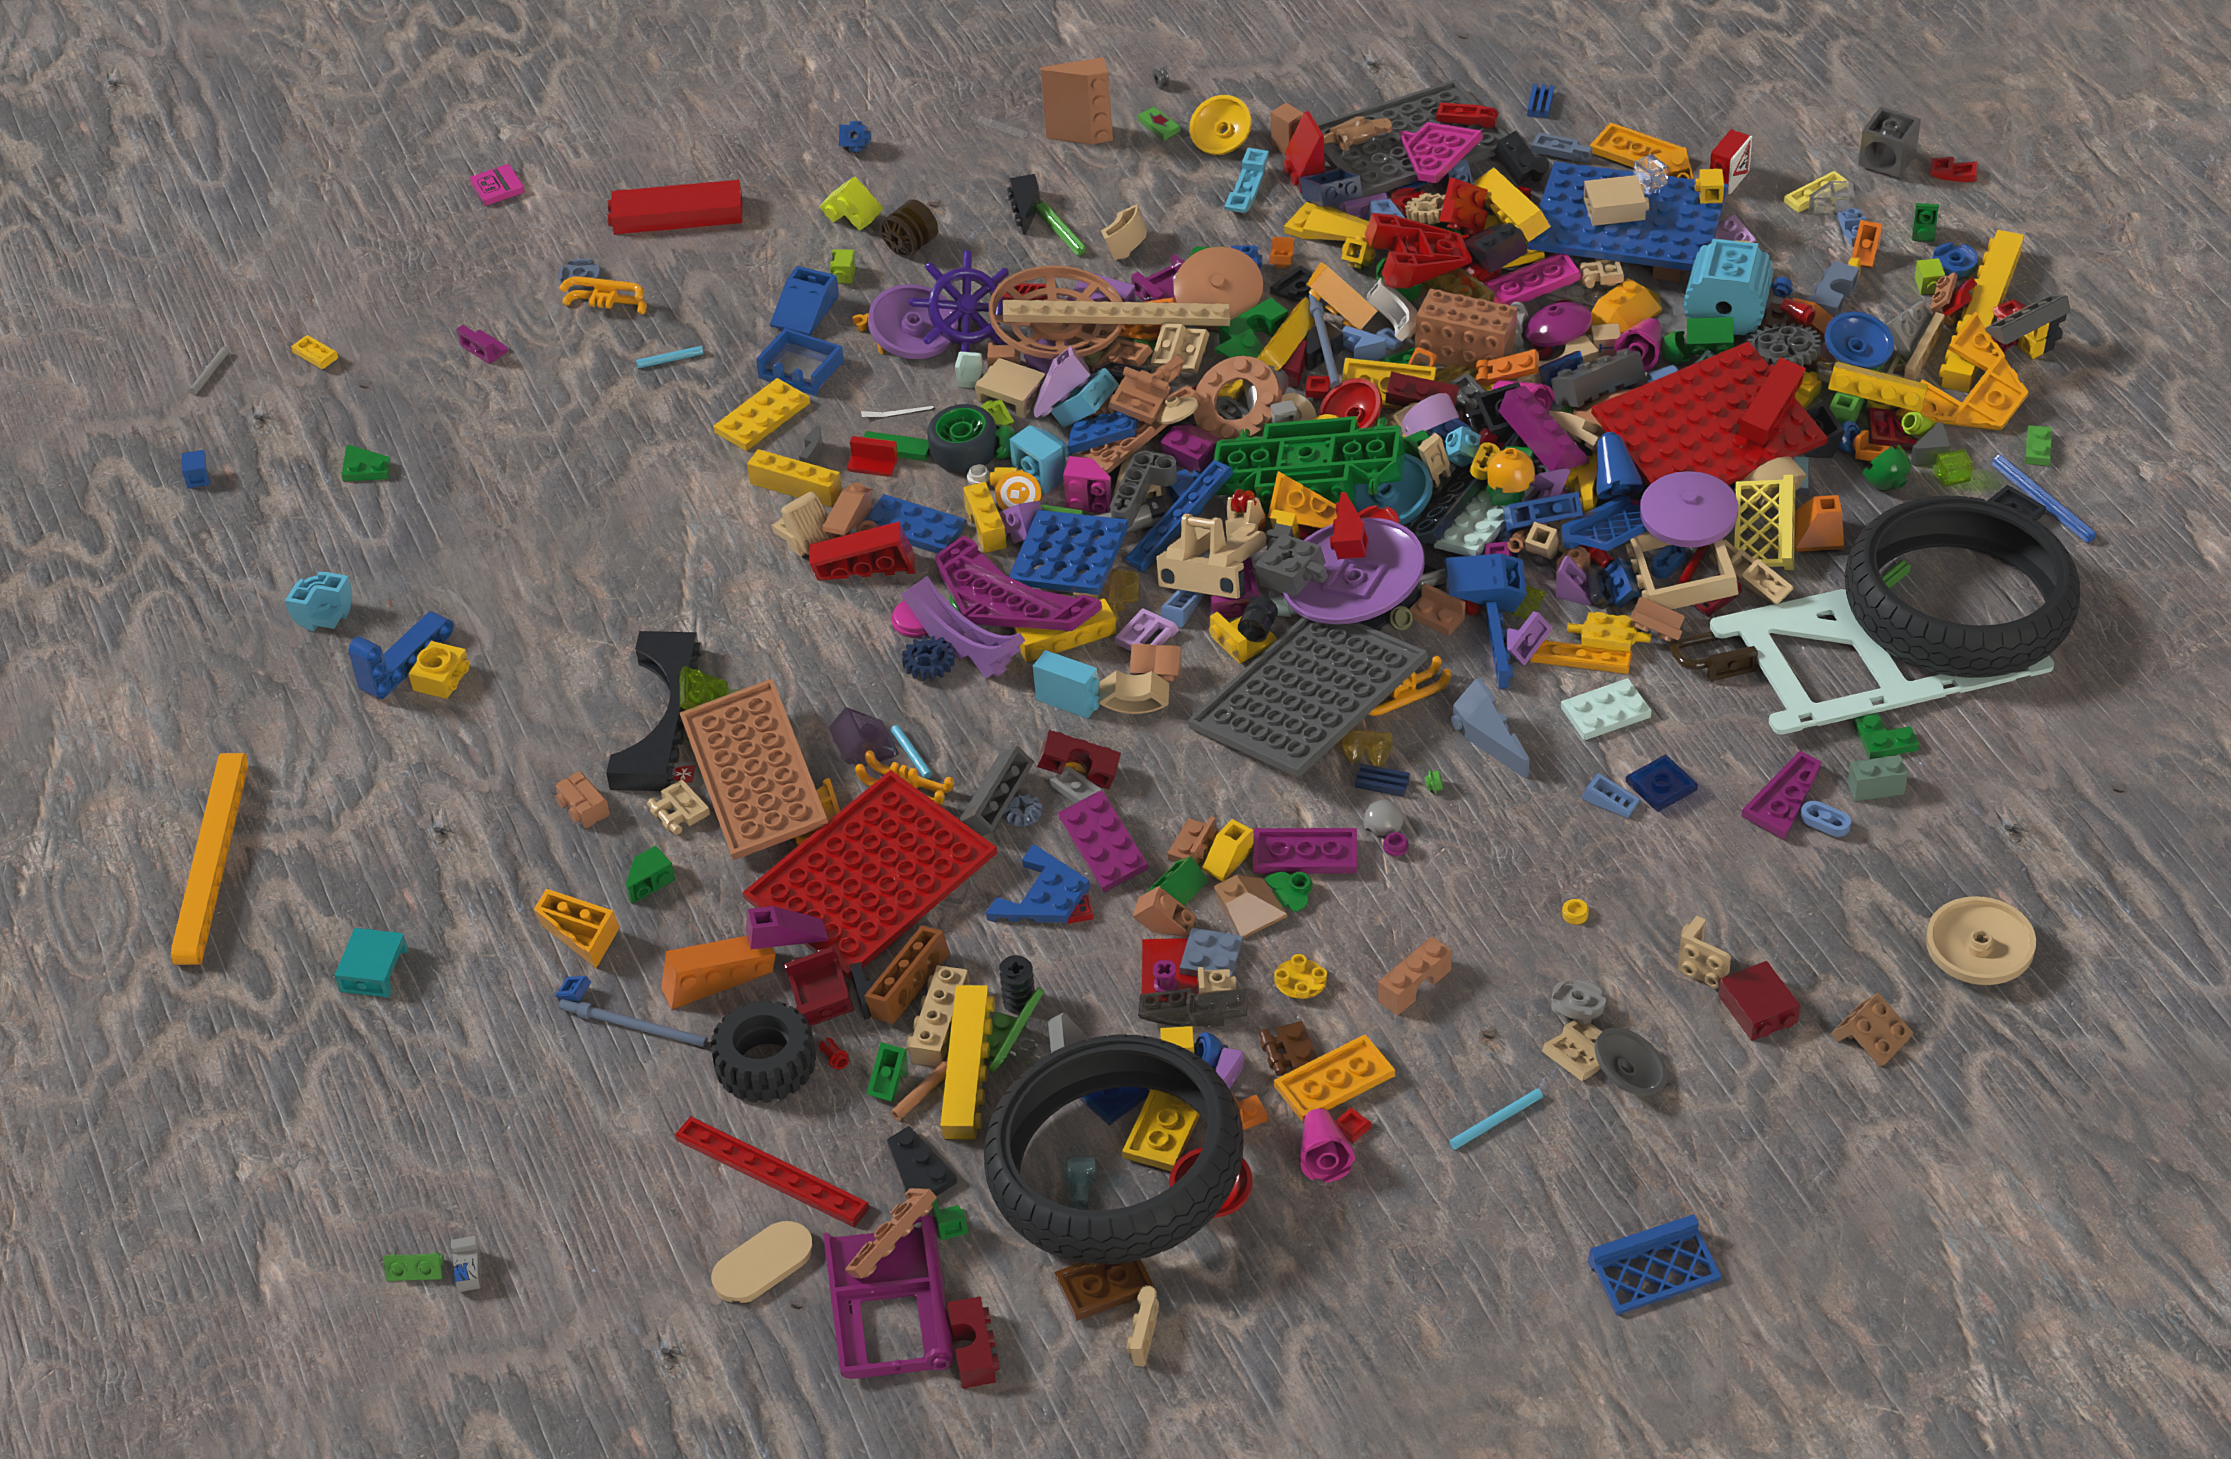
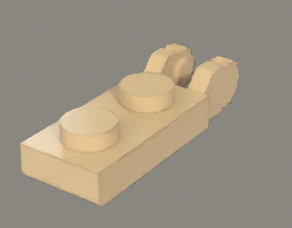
M1434 433L1422 442L1418 450L1423 465L1427 467L1430 473L1433 487L1437 488L1440 485L1439 475L1441 474L1443 477L1448 478L1451 475L1442 438Z
M1150 1286L1143 1287L1139 1291L1140 1294H1138L1137 1299L1141 1306L1139 1314L1135 1313L1133 1318V1337H1129L1127 1342V1352L1131 1354L1134 1366L1144 1367L1146 1365L1157 1321L1159 1302L1156 1299L1157 1293L1155 1288Z

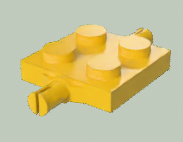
M1588 612L1587 620L1583 625L1569 622L1567 625V633L1581 634V646L1630 652L1631 646L1635 642L1650 644L1652 633L1637 632L1634 626L1636 622L1627 615L1616 616L1603 612Z

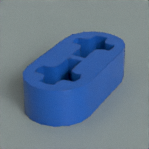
M1665 546L1652 559L1651 574L1659 579L1671 576L1685 561L1686 547Z

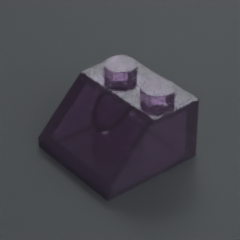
M845 707L828 727L833 737L832 740L841 753L842 760L847 764L869 766L865 759V753L869 750L874 752L879 762L896 757L899 754L883 721Z

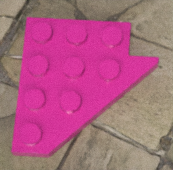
M1427 122L1416 133L1399 132L1400 140L1418 180L1429 183H1438L1483 139L1481 130Z

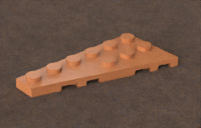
M1188 386L1181 388L1166 398L1167 400L1172 396H1189L1196 398L1197 401L1199 400L1197 392ZM1154 419L1151 425L1138 420L1136 436L1079 453H1073L1071 456L1092 458L1109 474L1169 424H1159Z

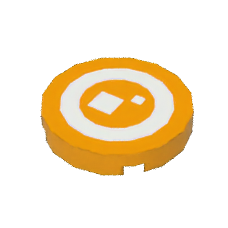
M1012 471L1005 474L998 481L995 488V500L1002 511L1017 504L1034 501L1041 502L1042 499L1038 480L1030 473L1024 471Z

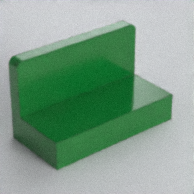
M1190 856L1177 860L1146 893L1160 886L1185 906L1208 882V878Z

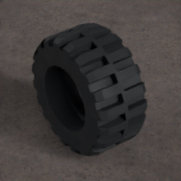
M763 1000L762 1003L752 1001L748 1002L747 1006L742 1007L740 1005L734 1008L732 1014L728 1012L722 1018V1023L719 1022L711 1037V1053L719 1083L723 1084V1088L728 1093H733L735 1097L742 1100L747 1098L749 1102L757 1103L758 1100H763L764 1103L772 1102V1099L779 1098V1100L786 1098L790 1092L794 1094L800 1089V1084L805 1085L810 1079L816 1060L812 1029L808 1024L807 1018L793 1006L787 1007L786 1003L779 1001L772 1003L771 1000ZM761 1044H777L784 1047L779 1053L764 1059H752L743 1056L749 1049Z

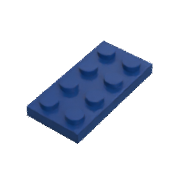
M885 494L882 495L863 520H871L879 526L900 522L911 546L937 554L955 542L967 526L966 519Z

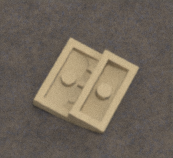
M1163 323L1150 363L1153 366L1160 367L1179 354L1184 360L1181 372L1198 373L1210 333L1206 329H1186L1183 324Z
M1574 1020L1564 1026L1561 1035L1544 1043L1542 1052L1583 1082L1601 1069L1595 1055V1041L1602 1031L1591 1023L1581 1024Z

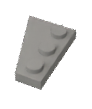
M1926 300L1917 302L1885 324L1891 331L1897 350L1902 354L1905 361L1910 360L1934 316Z

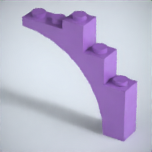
M927 576L900 594L930 638L935 636V640L944 638V641L950 642L951 649H954L957 658L961 660L968 656L985 679L992 674L996 678L1008 670L1005 665L1012 661L1010 657L1020 651L1018 646L1025 642L1021 633L1012 636L998 635L968 620L943 597Z

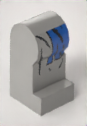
M476 1236L451 1240L457 1291L464 1292L481 1289V1252Z

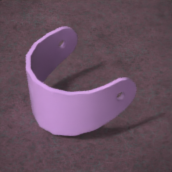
M1439 393L1420 401L1412 407L1402 421V429L1407 437L1421 430L1427 431L1437 425L1453 419H1459L1460 417L1450 396L1446 393Z

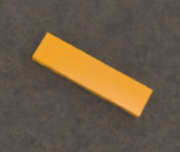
M1544 640L1530 658V662L1629 674L1632 651L1624 652L1581 646V644Z

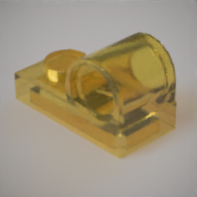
M1112 570L1108 605L1115 615L1116 621H1119L1120 611H1124L1125 603H1134L1141 596L1139 575L1134 571Z

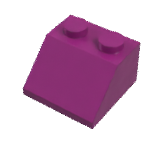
M1190 424L1173 426L1160 443L1163 453L1173 456L1176 460V465L1190 472H1193L1194 469L1203 472L1214 460L1217 441L1223 439Z

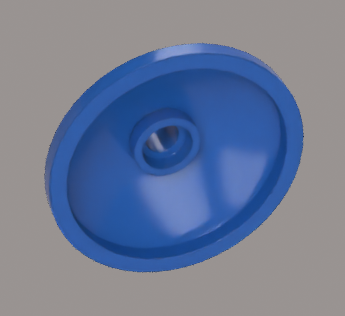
M1845 312L1839 314L1829 322L1825 331V343L1829 352L1838 361L1865 369L1877 368L1889 360L1894 349V339L1889 328L1881 320L1867 313Z

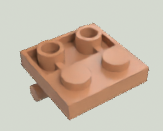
M1126 366L1123 371L1125 377L1112 397L1109 408L1152 425L1170 393L1169 383L1155 378V375L1143 370L1139 372Z

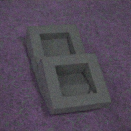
M818 425L804 438L805 450L799 455V461L816 466L823 451L821 427Z

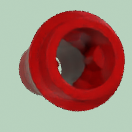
M1785 298L1780 306V310L1785 312L1799 325L1809 326L1816 315V310L1813 309L1812 305L1793 301L1789 298Z

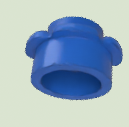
M1778 277L1771 284V288L1776 296L1786 297L1791 295L1793 283L1788 278Z

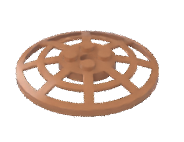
M1039 266L1015 273L997 286L989 303V319L996 334L1005 343L1025 354L1055 359L1070 346L1075 350L1089 343L1096 344L1076 351L1080 357L1098 352L1111 344L1117 338L1123 324H1116L1114 332L1104 339L1098 337L1102 331L1103 324H1096L1095 330L1089 335L1081 330L1083 325L1092 323L1003 322V316L996 315L997 305L1001 298L1007 293L1014 300H1032L1047 295L1048 299L1043 301H1068L1057 299V295L1075 298V301L1094 302L1090 297L1098 289L1111 302H1122V299L1107 281L1088 271L1068 266ZM1054 277L1078 280L1089 284V286L1083 293L1071 289L1056 288ZM1037 278L1046 279V288L1031 291L1023 296L1014 288L1029 280ZM997 322L1010 325L1014 334L1021 341L1016 342L1000 329ZM1017 326L1030 327L1034 334L1027 338ZM1073 337L1083 340L1069 346H1065L1064 340ZM1041 339L1055 341L1056 346H1047L1037 342Z

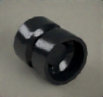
M1262 596L1251 598L1238 623V631L1251 642L1264 641L1278 615L1276 604Z

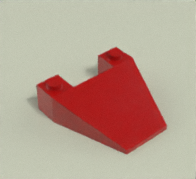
M1372 213L1364 234L1370 248L1377 250L1391 249L1382 271L1383 278L1388 287L1396 289L1410 288L1470 264L1472 261L1460 233L1396 215Z

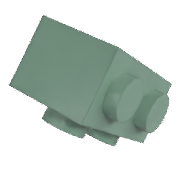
M1900 755L1850 762L1848 785L1854 801L1905 794L1908 773Z

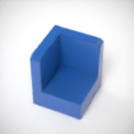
M204 450L182 453V473L187 488L210 485Z

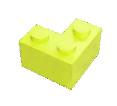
M856 176L834 190L819 206L833 223L845 215L859 231L869 225L884 209Z

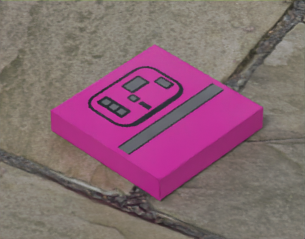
M509 164L469 177L471 185L485 206L525 192L523 184Z

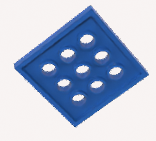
M1038 510L1009 577L1031 588L1100 595L1128 529L1127 519ZM1075 533H1080V534L1076 535L1075 537H1072V536H1071V535H1073V534H1075ZM1068 550H1073V551L1069 552L1068 554H1064V552H1066V551H1068ZM1089 553H1094L1090 557L1086 556ZM1038 565H1043L1040 566L1038 569H1034V567ZM1064 567V569H1062L1061 571H1056L1057 569ZM1088 570L1083 574H1079L1080 571Z

